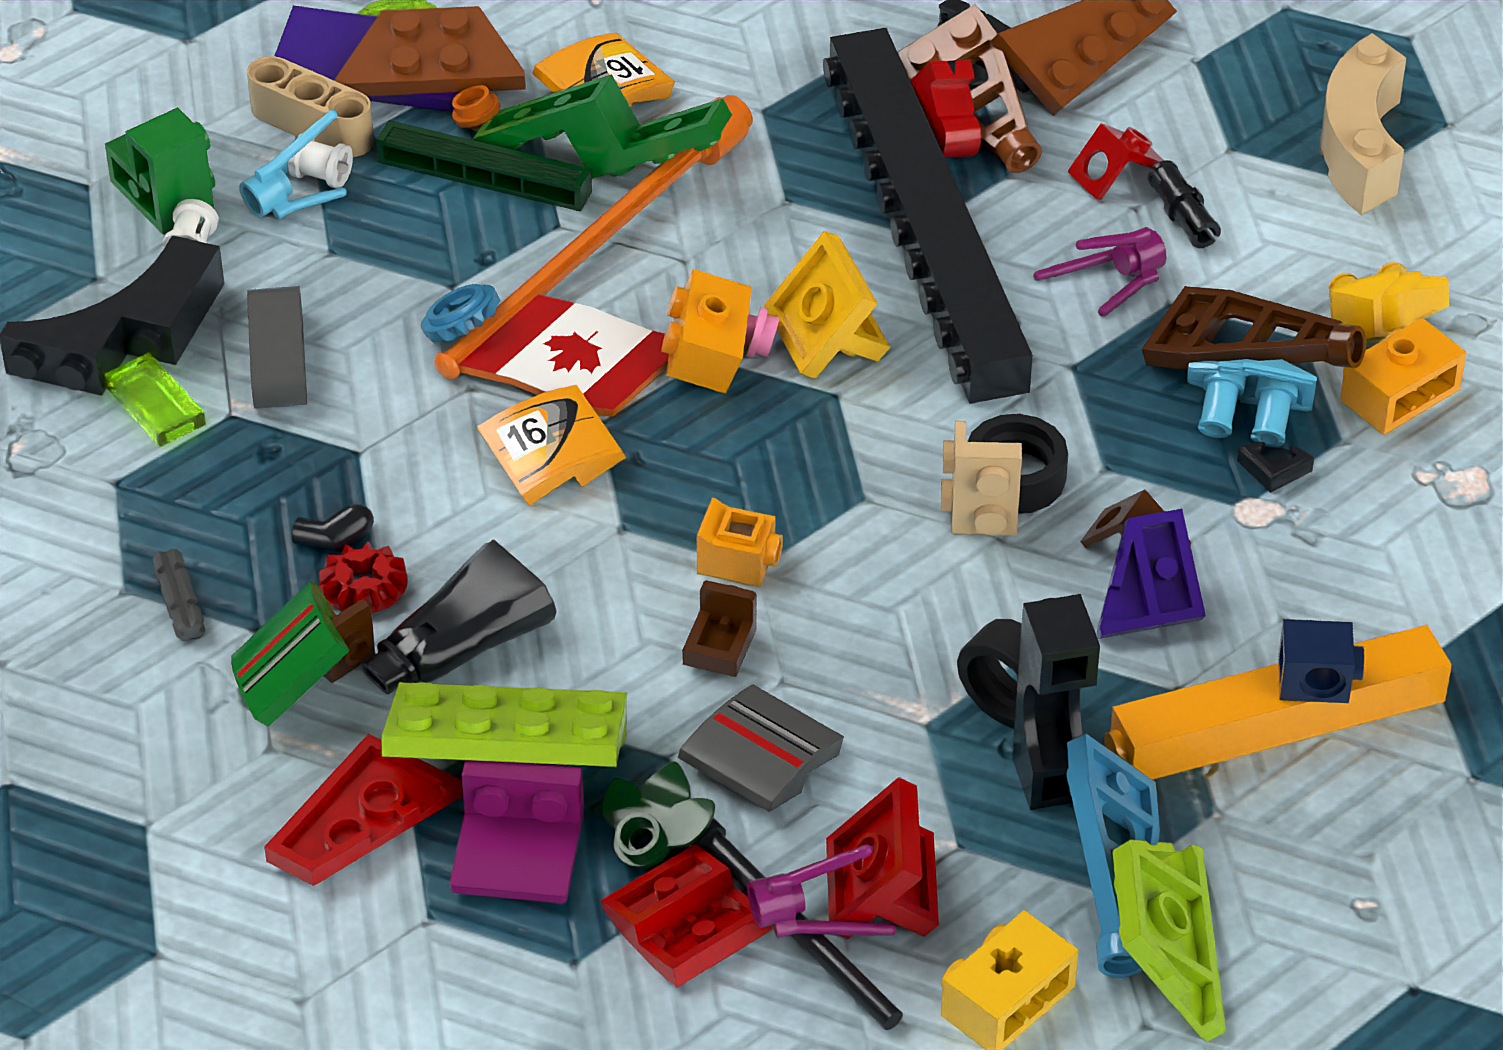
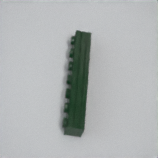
M388 120L376 139L378 163L580 212L592 193L591 168Z

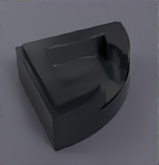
M1254 442L1238 448L1237 461L1270 493L1313 471L1314 458L1298 447L1290 446V450L1276 447H1264L1265 442Z

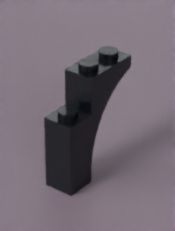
M171 236L154 263L130 285L109 298L82 310L62 316L33 321L7 322L0 333V345L6 374L102 396L127 354L176 365L225 284L220 246Z

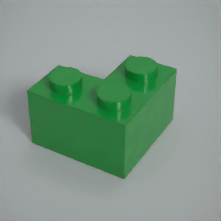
M178 107L125 131L126 134L105 143L111 183L162 234L173 229L175 224L173 221V211L176 205L183 200H201L214 209L212 188L215 187V178L209 167L207 150L211 146L209 136L199 122L193 123Z

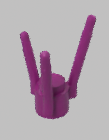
M1148 227L1130 233L1082 239L1076 242L1075 246L1078 250L1116 247L1034 272L1033 278L1040 281L1113 261L1119 273L1136 278L1098 309L1100 316H1106L1143 286L1159 280L1156 269L1163 267L1166 263V248L1158 233Z
M868 844L815 862L787 874L781 873L748 882V898L755 923L759 928L773 925L777 938L796 933L858 936H893L896 933V927L893 924L795 919L796 913L804 912L806 909L801 883L870 856L873 853V848Z

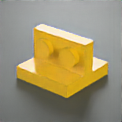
M823 231L763 305L764 308L768 309L769 315L779 317L776 330L800 374L816 379L839 350L851 357L859 355L879 362L890 348L889 343L871 314L878 303L840 236Z

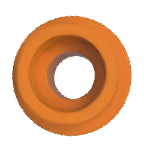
M472 86L462 90L454 97L452 101L454 108L452 117L457 126L478 130L499 112L501 104L498 97L491 93L486 86Z

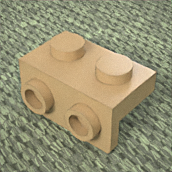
M955 421L954 441H943V473H952V479H942L941 511L951 512V534L1017 535L1022 443L966 442V421Z

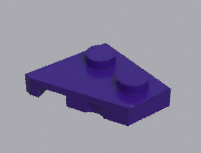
M1182 508L1128 518L1124 523L1097 627L1098 639L1199 621L1206 617Z

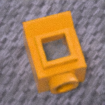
M712 498L696 536L697 574L760 587L768 566L776 567L782 552L783 535L775 533L776 516L728 507L718 499Z

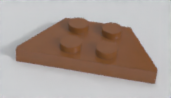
M479 6L382 10L335 78L336 82L357 90L366 96L461 92L466 88L476 85L486 86L489 91L526 89L524 69Z

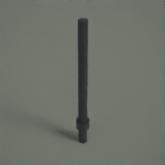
M713 817L708 829L691 845H698L729 867L731 877L748 892L747 885L749 881L764 878L765 876L725 837L726 829ZM801 912L796 913V920H808ZM796 933L791 935L885 1030L894 1028L900 1022L903 1013L824 934Z

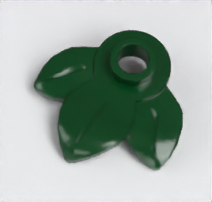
M672 761L655 772L640 788L624 779L614 778L603 800L604 818L615 830V852L624 864L634 869L651 868L659 864L667 856L670 849L693 844L708 829L715 813V803L713 800L691 798L688 779L682 767L676 761ZM653 836L647 846L637 849V844L641 838Z

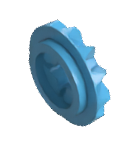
M470 284L457 288L441 297L428 309L426 316L421 322V329L432 342L453 341L457 336L462 334L468 335L472 329L481 327L485 319L494 315L501 300L495 288L491 285Z

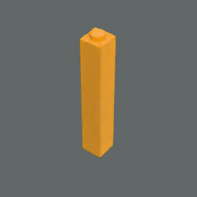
M1423 625L1354 643V646L1364 647V673L1362 680L1352 681L1349 703L1279 700L1278 664L1113 706L1111 728L1104 736L1105 747L1154 780L1443 703L1446 699L1452 664L1429 626Z

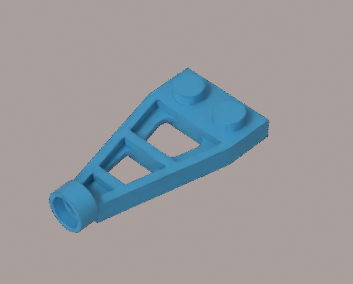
M1083 734L1067 742L1069 768L1067 769L1066 776L1101 928L1096 944L1097 964L1099 971L1104 975L1116 978L1130 977L1140 973L1143 969L1122 946L1119 936L1120 919L1117 894L1114 889L1115 873L1112 851L1119 847V845L1108 838L1103 814L1114 823L1130 832V840L1147 841L1149 844L1155 845L1159 842L1160 833L1156 782L1089 735Z

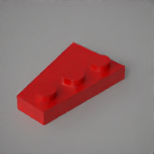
M368 733L264 846L266 862L315 886L463 796L462 780L419 758L383 757L382 740Z

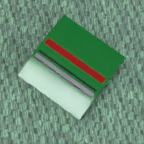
M312 581L302 588L231 655L233 674L246 705L254 719L267 727L278 719L350 651L331 621L336 614L318 585Z

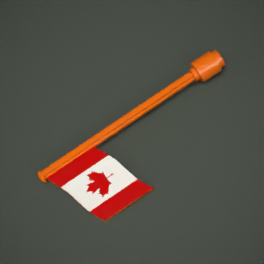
M724 96L723 99L732 116L721 132V138L716 144L702 151H695L694 148L678 152L674 157L657 166L500 303L494 315L485 319L481 327H476L469 331L468 335L461 337L447 351L438 352L434 358V365L438 373L447 379H455L459 377L460 373L510 384L535 395L562 387L577 385L597 415L614 417L667 368L669 354L662 352L665 333L646 329L590 306L545 295L697 161L707 165L716 164L748 135L749 127L753 122L748 106L736 96ZM722 97L715 98L712 101L722 99Z

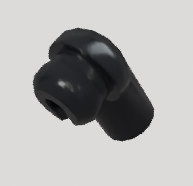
M351 504L324 522L298 517L292 530V542L342 552L345 544L351 547L371 531L374 524V516L368 507Z

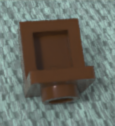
M708 580L703 582L700 588V611L682 649L683 665L737 677L757 630V595L754 591Z

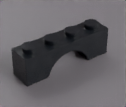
M1081 594L1023 603L1012 760L1030 810L1073 803L1066 776L1067 769L1069 768L1067 742L1083 735L1080 714V688L1097 686L1100 644Z

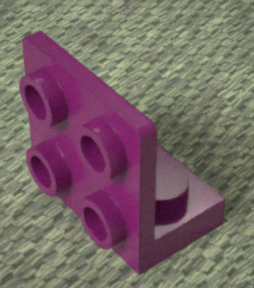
M465 760L462 772L465 814L450 878L451 892L456 894L565 903L568 899L584 816L582 768L534 763Z

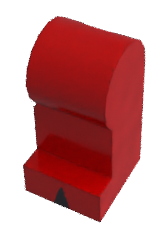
M971 60L931 61L910 80L945 158L973 157L979 151L981 144L980 125L973 114L975 111L969 83L975 79Z

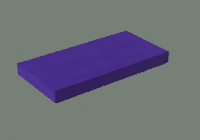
M293 5L274 56L288 60L335 81L336 76L377 17ZM459 92L367 97L370 101L453 112L452 101Z

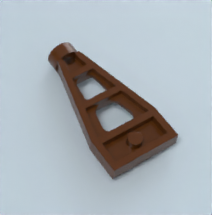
M1184 286L1142 347V353L1146 366L1167 367L1175 370L1188 369L1189 363L1219 362L1242 359L1257 361L1283 359L1289 363L1324 361L1337 367L1357 368L1364 358L1366 337L1361 326L1342 324L1341 321L1251 295L1233 290ZM1229 318H1237L1253 323L1242 341L1211 343ZM1277 326L1298 332L1294 340L1267 342Z

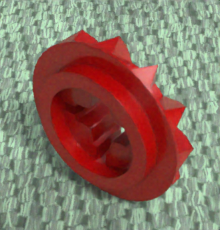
M367 541L362 549L354 550L345 544L341 555H327L325 568L319 571L320 590L332 607L344 611L356 602L364 599L371 605V613H376L391 607L403 596L408 585V575L404 559L394 557L389 546L374 550L369 541ZM368 570L373 571V578L363 576L359 580H354L353 573L363 575Z

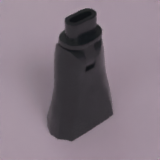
M491 540L477 550L436 594L406 618L386 639L380 641L377 645L378 653L363 662L362 669L366 676L387 695L397 689L399 682L419 683L420 681L430 683L492 647L549 624L555 619L557 610L546 585L497 541Z

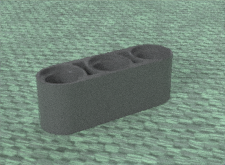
M300 286L247 290L250 376L254 409L307 405Z

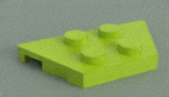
M1129 840L1112 851L1115 873L1114 889L1118 900L1119 936L1122 946L1198 1035L1209 1042L1226 1032L1203 849L1198 845H1190L1181 851H1175L1172 843L1158 842L1155 845H1151L1147 841Z

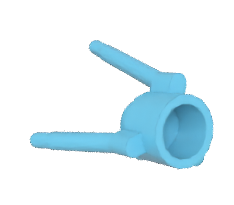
M336 110L327 112L274 159L255 170V175L240 183L241 197L255 216L262 218L272 212L276 219L280 220L291 212L330 202L347 195V190L340 187L291 201L287 197L293 193L291 182L286 175L289 173L288 161L337 118L338 113Z

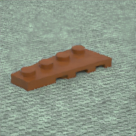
M1081 0L1002 31L990 43L994 48L1003 51L1007 63L1054 116L1168 21L1177 10L1168 0Z

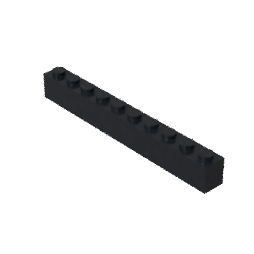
M887 27L830 37V57L823 59V72L828 87H835L836 103L840 117H848L852 145L854 149L862 150L865 176L868 181H875L877 185L876 195L879 209L882 214L888 213L891 218L890 228L893 242L896 247L902 246L905 251L904 260L907 275L910 280H917L919 284V299L925 315L931 314L934 319L935 340L939 349L946 348L948 352L949 371L955 385H962L969 404L1030 393L1032 352Z

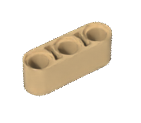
M276 56L258 58L248 66L247 79L251 112L260 121L298 137L299 134L305 132L327 112L336 110L338 113L337 118L314 138L315 142L333 147L338 144L349 145L352 149L353 157L366 154L374 146L371 102L363 93Z

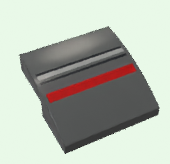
M752 684L728 700L707 718L682 745L678 758L770 812L802 793L805 779L809 772L839 756L844 736Z

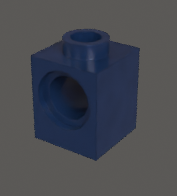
M1283 619L1278 652L1279 700L1349 703L1352 681L1362 680L1364 673V647L1354 646L1353 622Z

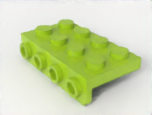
M399 682L382 732V756L616 767L620 747L624 745L627 736V692Z

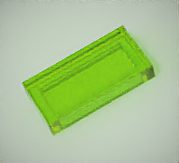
M150 353L104 374L105 386L159 447L206 425L204 411Z

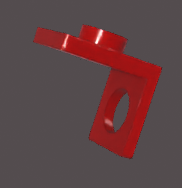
M1100 123L1068 169V173L1094 198L1101 200L1129 160L1151 169L1157 163L1165 160L1151 148L1152 142L1136 129L1127 127L1124 132ZM1104 152L1108 159L1107 170L1102 177L1092 180L1088 174V164L1095 154Z

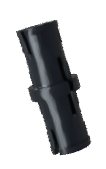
M1165 160L1154 165L1152 168L1158 174L1161 181L1152 172L1148 173L1147 180L1163 200L1166 215L1171 221L1177 220L1194 247L1205 248L1212 245L1216 240L1207 228L1217 237L1221 234V228L1206 210L1201 192L1198 188H1192L1187 183L1173 161Z

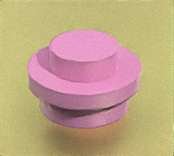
M760 307L757 316L748 314L744 344L748 346L746 357L753 359L755 354L768 357L779 317L769 315L767 308Z

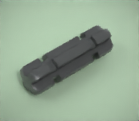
M174 548L167 552L159 551L153 557L154 571L158 582L161 584L160 589L169 616L173 620L172 625L176 637L182 641H188L192 637L200 638L206 630L204 618L200 607L197 605L198 600L189 573L184 567L185 562L182 553Z

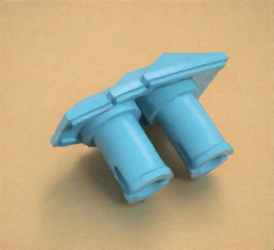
M1283 359L1189 363L1187 376L1189 384L1202 387L1206 391L1202 417L1198 425V430L1201 433L1213 438H1226L1230 436L1238 399L1241 400V403L1258 405L1251 439L1254 442H1265V446L1279 447L1284 444L1290 409L1312 411L1317 381L1316 376Z

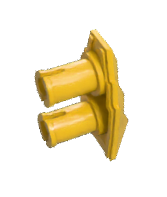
M1389 262L1383 265L1377 274L1357 279L1351 273H1341L1336 275L1328 286L1331 318L1341 321L1342 324L1361 326L1365 332L1366 343L1384 340L1394 330L1403 329L1420 318L1425 319L1449 307V282L1446 276H1422L1420 271L1408 272L1398 262Z

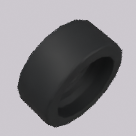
M1006 414L983 421L971 432L968 442L1022 443L1023 454L1032 455L1046 465L1042 470L1032 474L1021 475L1018 514L1033 513L1048 507L1061 496L1067 478L1068 450L1065 438L1055 426L1034 416Z
M995 619L986 624L960 650L957 659L958 674L967 694L983 712L999 723L1014 729L1017 681L1006 672L999 661L1003 662L1018 675L1022 623L1013 619Z

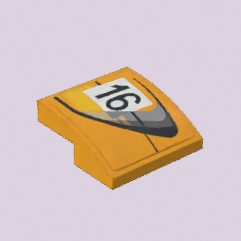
M618 33L603 34L569 45L536 64L532 73L554 93L612 74L630 108L635 102L669 99L675 83L673 79Z
M577 385L558 388L524 400L477 426V429L529 506L572 477H575L581 487H584L626 458Z

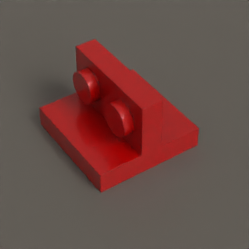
M898 777L826 838L827 858L867 844L873 848V853L870 856L827 873L829 921L870 922L878 915L925 937L939 926L934 832L919 826L917 785ZM840 935V936H842V937H844V938H846V939H849V938H850L851 936H853V935Z

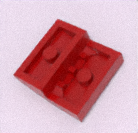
M696 844L601 899L603 910L627 941L656 971L676 988L772 930V926L762 928L757 926L752 915L748 896L733 886L730 868Z

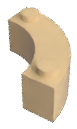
M1373 33L1351 47L1338 61L1332 71L1327 86L1320 137V154L1324 155L1325 162L1329 168L1328 178L1340 196L1360 215L1398 195L1404 148L1387 133L1380 119L1390 109L1400 104L1406 57Z

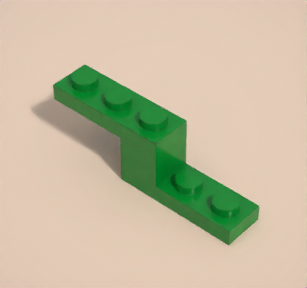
M611 74L499 110L493 118L481 126L473 140L516 150L528 140L541 136L544 140H549L565 132L584 167L591 168L592 179L609 173L616 177L629 172L636 165L652 161L654 164H660L684 150L694 148L695 151H702L710 148L720 140L721 132L732 114L722 98L639 124Z

